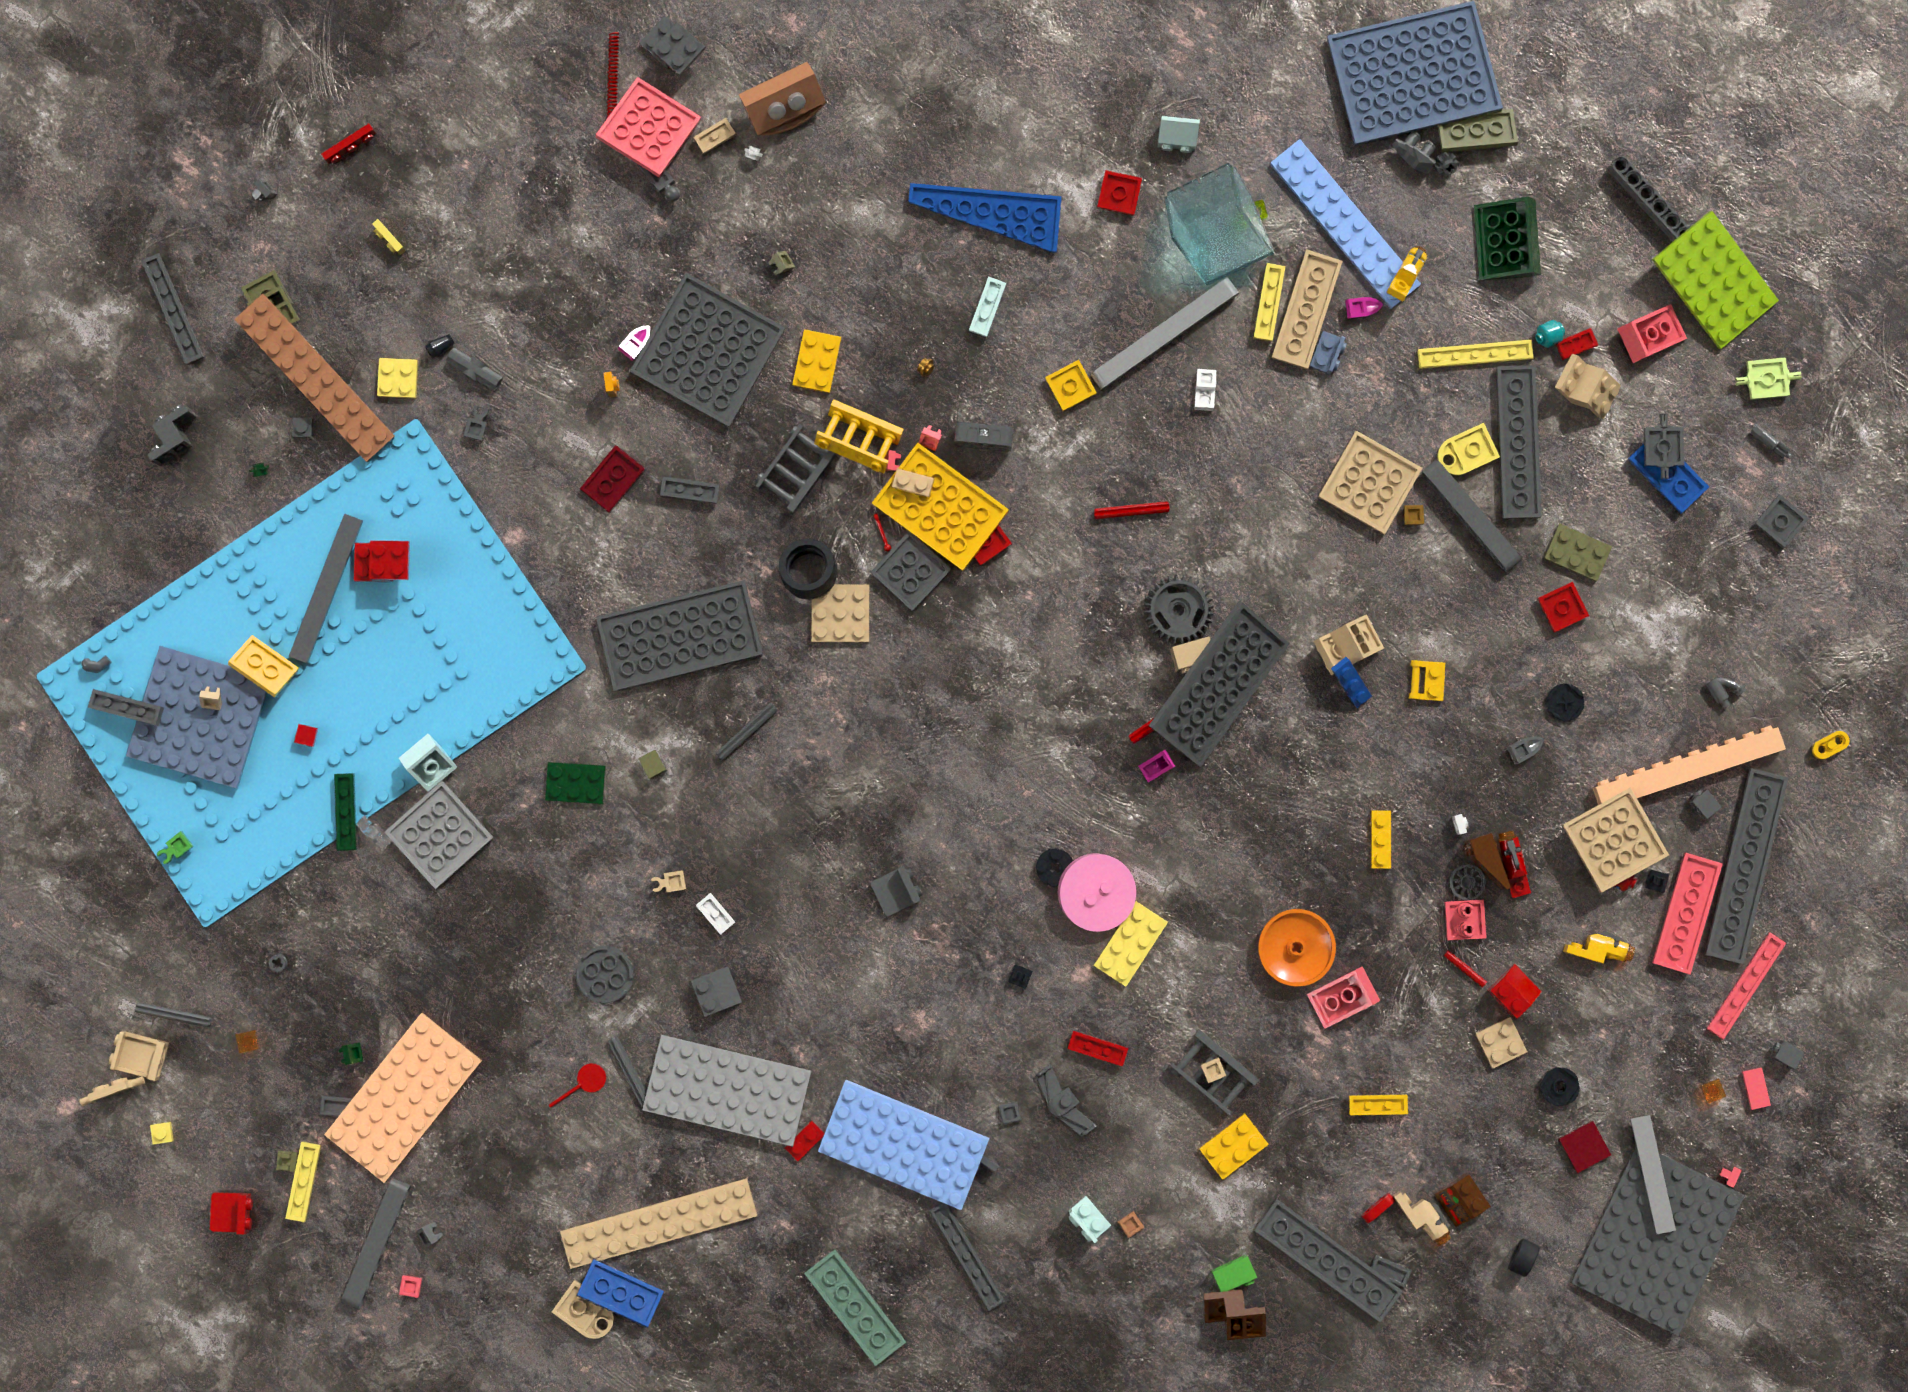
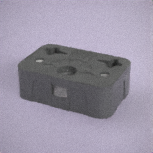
M956 422L954 446L1011 452L1013 440L1012 427Z

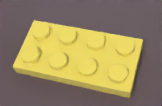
M1135 901L1131 913L1119 925L1094 966L1122 985L1127 986L1168 922Z

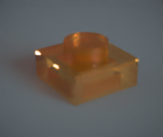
M256 1030L235 1034L239 1053L260 1049Z
M1719 1078L1700 1085L1708 1104L1726 1097Z

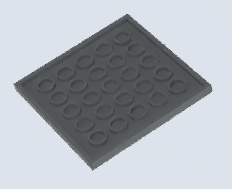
M685 273L633 364L630 373L730 428L786 328Z

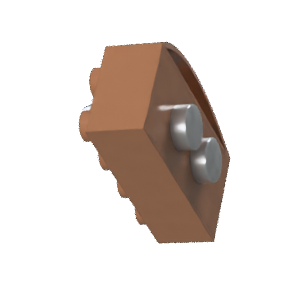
M808 62L739 94L757 135H773L793 129L809 120L826 103L816 76Z

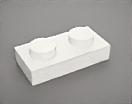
M711 893L696 905L720 935L735 923L733 918Z

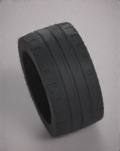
M811 538L799 539L789 544L782 552L779 559V575L785 588L792 595L806 600L817 599L827 594L832 589V586H834L837 579V563L832 551L821 541ZM807 554L821 556L826 561L827 567L819 580L810 584H800L791 578L790 567L800 556Z

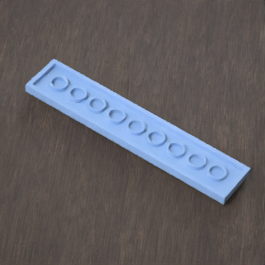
M1299 139L1275 158L1270 165L1390 309H1392L1401 300L1386 292L1401 267L1402 260ZM1417 278L1407 296L1421 285Z

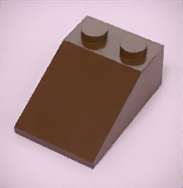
M1492 833L1464 841L1463 849L1465 855L1469 856L1470 860L1501 890L1510 889L1511 887Z

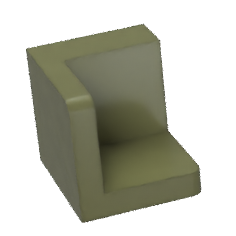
M656 750L638 758L649 779L667 771Z

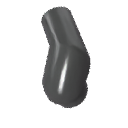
M105 655L98 662L86 658L81 662V665L86 672L99 673L112 662Z

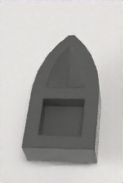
M1531 736L1508 746L1507 749L1514 764H1519L1535 755L1542 747L1544 738Z

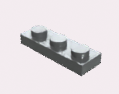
M663 476L660 496L717 504L720 484Z

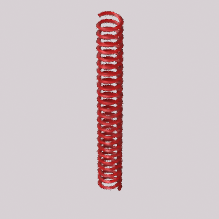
M613 32V33H610V34L608 35V36H609V38H608L609 42H608V43H609L610 45L608 46V47H609V49H608V51H609V53H608V55H609V57H608V59H609V60H608V62H609L608 66H609V67H608L607 69H608L609 71H608L607 73H608L609 75L607 76V77H608V79H607L608 83H607V84H608L609 86L607 87V88H608V90H607V92H608V94H607V96H608V98H607V100H608V101H607V104H608L607 107H608V108H607L606 110H607L608 112H607L606 114H607L608 116H607L606 118H608L609 115H610V114H608V113H612V111H610L609 109H614V108H615V107H609V106H610V105H612V106H617V103H609V102H617V101H618V100H615V99H613V100L609 99V98H618L617 96H610V95H609V94H614V95H617V94H618L617 92H609V91H611V90H612V91H618L617 88H609V87H618V85H611V84H609V83H618V81H610V79H614V80L619 79L618 77H609V76H611V75H612V76H618L617 73H609V72H618V70H611L610 68H619L618 66H610L611 64H613V65H618V64H619L618 62H610V61H618V60H619V59H617V58H613V59L610 58V57H619V55H611V54H610V53H615V54H618V53H619L618 51H610L611 49H613V50H619L618 47H610V46H619V44H617V43H614V44L610 43V42H619V40H611V38L619 39V38H620L619 36H610V35H612V34H617V35H619L618 32Z

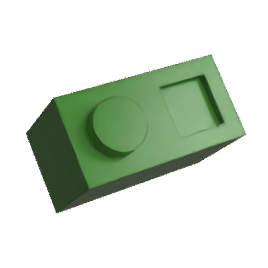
M1247 1255L1211 1270L1220 1292L1229 1291L1242 1284L1246 1287L1253 1284L1254 1279L1257 1278Z

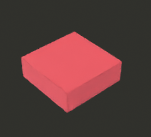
M402 1275L399 1295L419 1298L422 1278Z

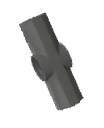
M453 348L448 354L446 362L462 371L465 376L473 381L480 382L494 392L501 385L503 377L487 368L484 363L476 358H471L456 348Z

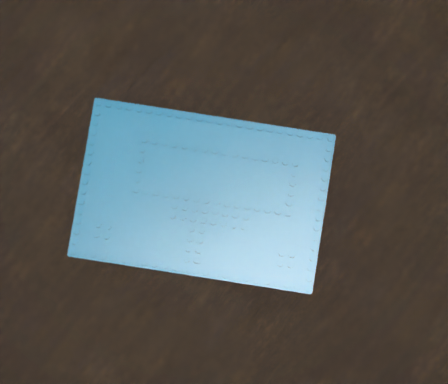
M418 419L412 420L393 433L395 437L368 462L359 456L37 674V679L203 927L210 926L336 840L334 774H355L357 826L419 784L405 769L399 757L424 736L429 734L447 755L454 760L586 670V665ZM344 514L363 520L355 543H370V540L409 541V580H393V582H355L354 544L308 664L289 657ZM253 635L299 668L298 672L275 698L269 693L266 694L238 789L127 757V750L137 720L88 708L93 689L143 702L159 646L228 665V661ZM105 655L112 662L99 673L86 672L81 665V662L86 658L98 662ZM298 724L318 728L314 747L294 743ZM182 831L194 847L180 858H176L173 855L171 862L164 864L163 861L167 859V854L163 853L161 856H158L157 852L169 848L165 843Z

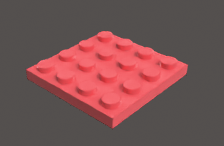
M637 77L596 133V138L660 178L701 121V116Z

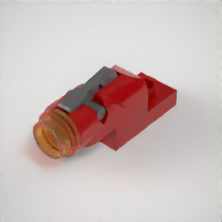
M1514 830L1499 834L1500 839L1498 841L1503 859L1502 864L1511 887L1509 889L1511 898L1530 894L1531 890L1526 876L1528 874L1517 834H1514Z

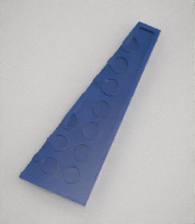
M910 183L909 204L1052 253H1057L1062 196Z

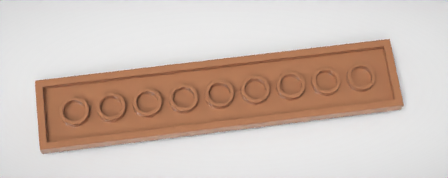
M263 293L234 319L366 462L395 437Z

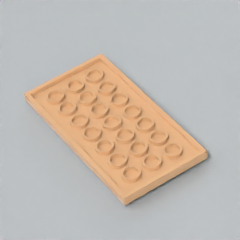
M421 1013L324 1135L383 1183H386L482 1060L425 1014Z

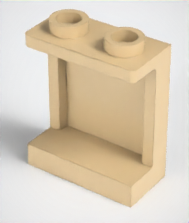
M121 1031L117 1034L114 1040L115 1052L111 1054L109 1059L110 1069L143 1076L153 1081L159 1080L169 1042L127 1031Z

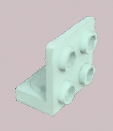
M1084 1196L1068 1210L1070 1214L1069 1220L1076 1228L1080 1225L1083 1229L1081 1233L1088 1242L1092 1240L1096 1243L1098 1241L1097 1238L1111 1226L1087 1196Z

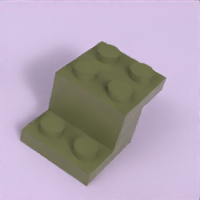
M275 270L241 287L249 302L247 303L248 306L263 293L291 324L300 320L292 306L294 303Z

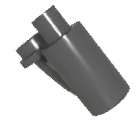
M1716 677L1705 684L1717 704L1721 703L1724 709L1731 704L1727 699L1729 696L1723 686L1733 688L1732 693H1735L1736 696L1746 691L1745 684L1739 685L1723 677Z

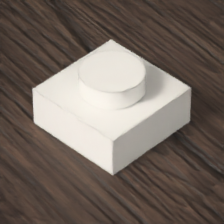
M1462 814L1452 816L1457 835L1467 833L1466 829L1469 826L1466 817H1463Z

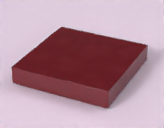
M1593 1120L1558 1138L1576 1173L1611 1156Z

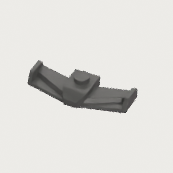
M1051 1063L1035 1075L1047 1102L1048 1109L1053 1116L1059 1118L1081 1137L1097 1126L1075 1108L1080 1102L1069 1087L1062 1091Z

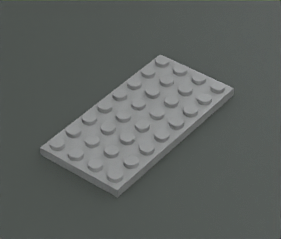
M661 1035L642 1110L793 1146L811 1070Z

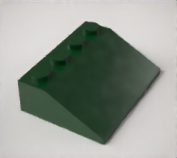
M1527 196L1474 205L1479 280L1525 278L1541 275L1536 200Z

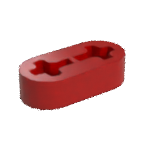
M1390 1193L1385 1194L1368 1208L1361 1217L1369 1224L1395 1202V1199Z

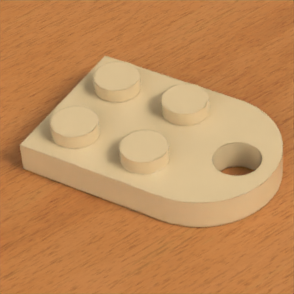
M574 1280L552 1310V1313L585 1337L596 1339L605 1336L614 1324V1313L578 1297L577 1293L582 1284ZM599 1319L607 1321L608 1327L601 1330L598 1328L597 1322Z

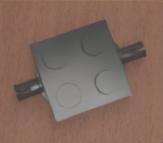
M1659 414V426L1644 428V466L1661 468V479H1669L1670 467L1684 466V427L1668 425V414Z

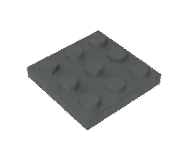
M908 531L870 573L913 612L951 571V568L915 535Z

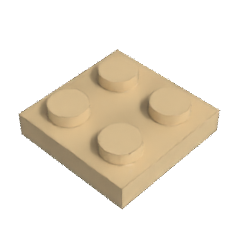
M1511 1017L1475 1033L1492 1069L1527 1052Z

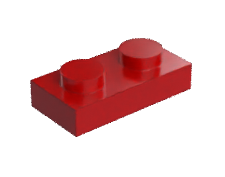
M812 1120L795 1137L793 1146L787 1145L785 1149L799 1161L825 1133Z

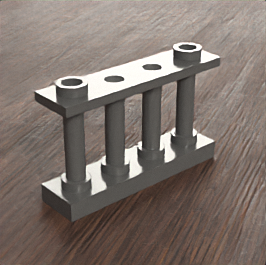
M801 424L798 428L795 426L789 433L790 439L764 474L761 472L755 481L758 490L764 485L784 499L788 505L787 510L792 514L797 511L837 455L832 451L820 448L814 444V441L802 434L804 426ZM796 439L820 455L822 460L818 465H813L791 449ZM785 455L809 471L811 475L807 480H801L779 464ZM774 470L798 486L799 491L795 496H791L768 479Z
M1198 1029L1194 1034L1197 1038L1195 1040L1196 1043L1177 1066L1173 1062L1169 1064L1172 1067L1170 1071L1178 1078L1182 1075L1217 1105L1215 1109L1223 1116L1225 1113L1231 1115L1232 1112L1227 1109L1246 1085L1249 1086L1251 1083L1255 1086L1259 1079ZM1205 1046L1212 1050L1210 1057L1205 1063L1216 1058H1221L1226 1062V1068L1224 1069L1226 1076L1215 1080L1207 1091L1198 1084L1204 1076L1201 1067L1192 1078L1183 1072L1184 1068L1199 1050ZM1237 1071L1242 1075L1239 1078L1241 1080L1223 1102L1220 1103L1212 1095L1231 1073Z

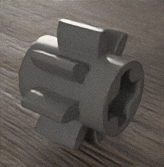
M1444 152L1437 156L1434 166L1440 175L1445 173L1449 176L1456 172L1459 162L1452 152L1449 155Z

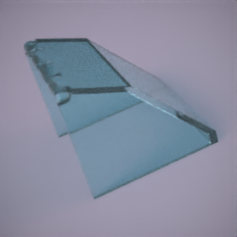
M1229 163L1216 168L1219 173L1218 175L1212 170L1199 177L1201 183L1196 178L1182 185L1185 191L1177 187L1167 192L1168 196L1164 197L1171 239L1206 285L1274 254L1273 246L1252 196L1237 168Z

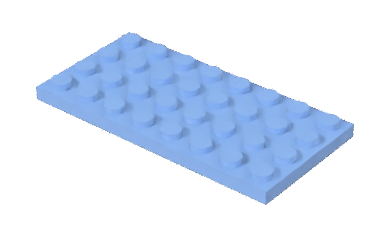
M845 1080L818 1152L962 1210L990 1138Z

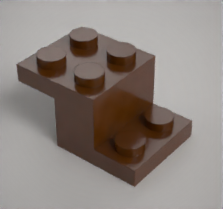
M1242 1290L1203 1294L1205 1323L1224 1321L1227 1340L1266 1337L1265 1307L1245 1309Z

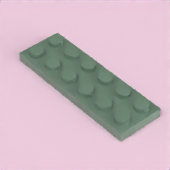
M836 1249L804 1273L875 1366L906 1343V1340Z

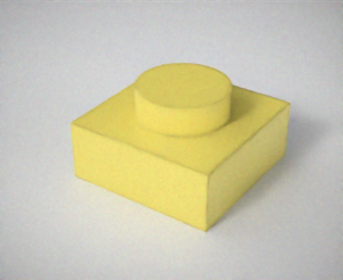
M171 1122L150 1125L153 1144L174 1141Z

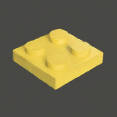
M379 358L377 396L416 399L418 360Z

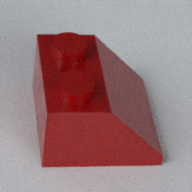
M1513 964L1487 989L1498 1003L1516 1019L1533 1004L1542 992L1516 964Z

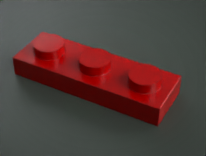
M368 123L321 153V155L328 164L336 163L345 153L355 151L359 144L371 141L376 132Z
M1074 1030L1067 1048L1122 1067L1128 1052L1127 1047Z

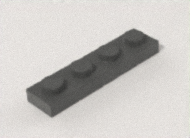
M95 689L92 690L88 708L156 726H159L164 707Z

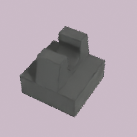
M258 179L254 183L257 189L251 194L255 200L259 199V201L265 198L273 199L277 195L274 189L263 179Z
M435 1222L427 1224L416 1231L425 1248L437 1242L443 1236L441 1232L438 1234L433 1233L432 1229L437 1226Z

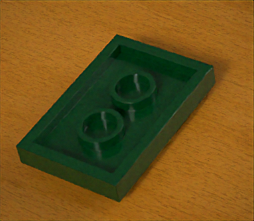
M548 762L545 801L603 804L606 766Z

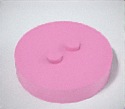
M1086 854L1072 861L1062 873L1058 884V900L1066 917L1077 926L1089 931H1106L1120 925L1131 913L1136 900V885L1129 869L1119 860L1106 854Z

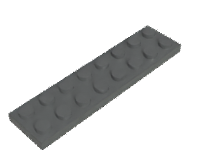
M1535 365L1497 366L1502 519L1541 518Z
M1275 1199L1254 1229L1259 1235L1380 1323L1403 1292L1278 1199Z

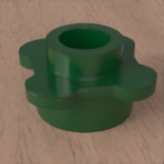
M264 463L253 464V468L249 470V472H252L253 477L268 474L267 469L269 465L264 466Z

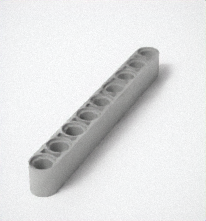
M1229 278L1224 279L1090 374L1101 390L1107 388L1232 300L1239 292Z

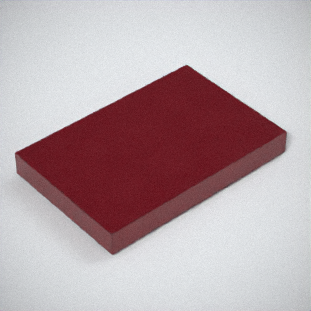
M615 445L580 487V490L610 514L646 469Z

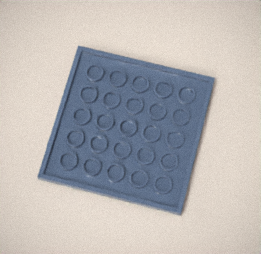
M159 646L143 702L164 707L159 726L136 721L126 756L238 789L267 692L228 665ZM207 686L210 687V692H216L217 688H220L222 701L220 710L201 708L199 695L201 691H205Z

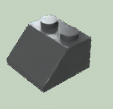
M728 966L691 980L705 1017L742 1002Z

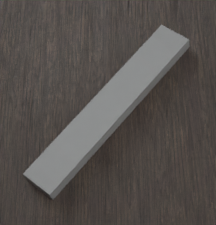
M1647 1115L1630 1119L1655 1232L1656 1234L1676 1231L1651 1117Z

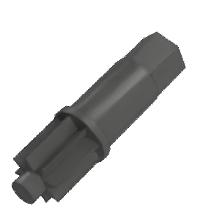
M1758 424L1750 431V434L1781 458H1789L1791 456V453H1789L1790 449Z

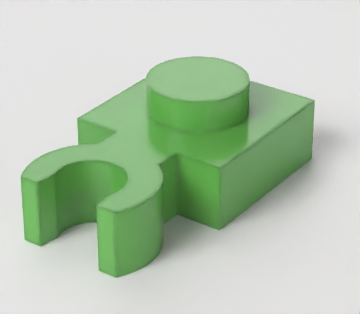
M180 831L165 843L169 848L159 850L157 855L161 856L163 853H166L167 859L163 863L168 864L171 862L173 855L176 858H180L194 846L185 834Z

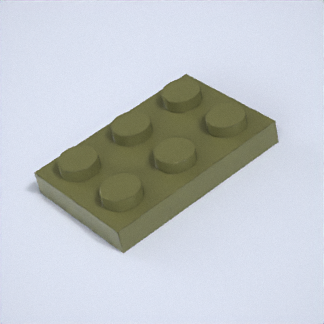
M1559 523L1543 559L1597 582L1612 546Z

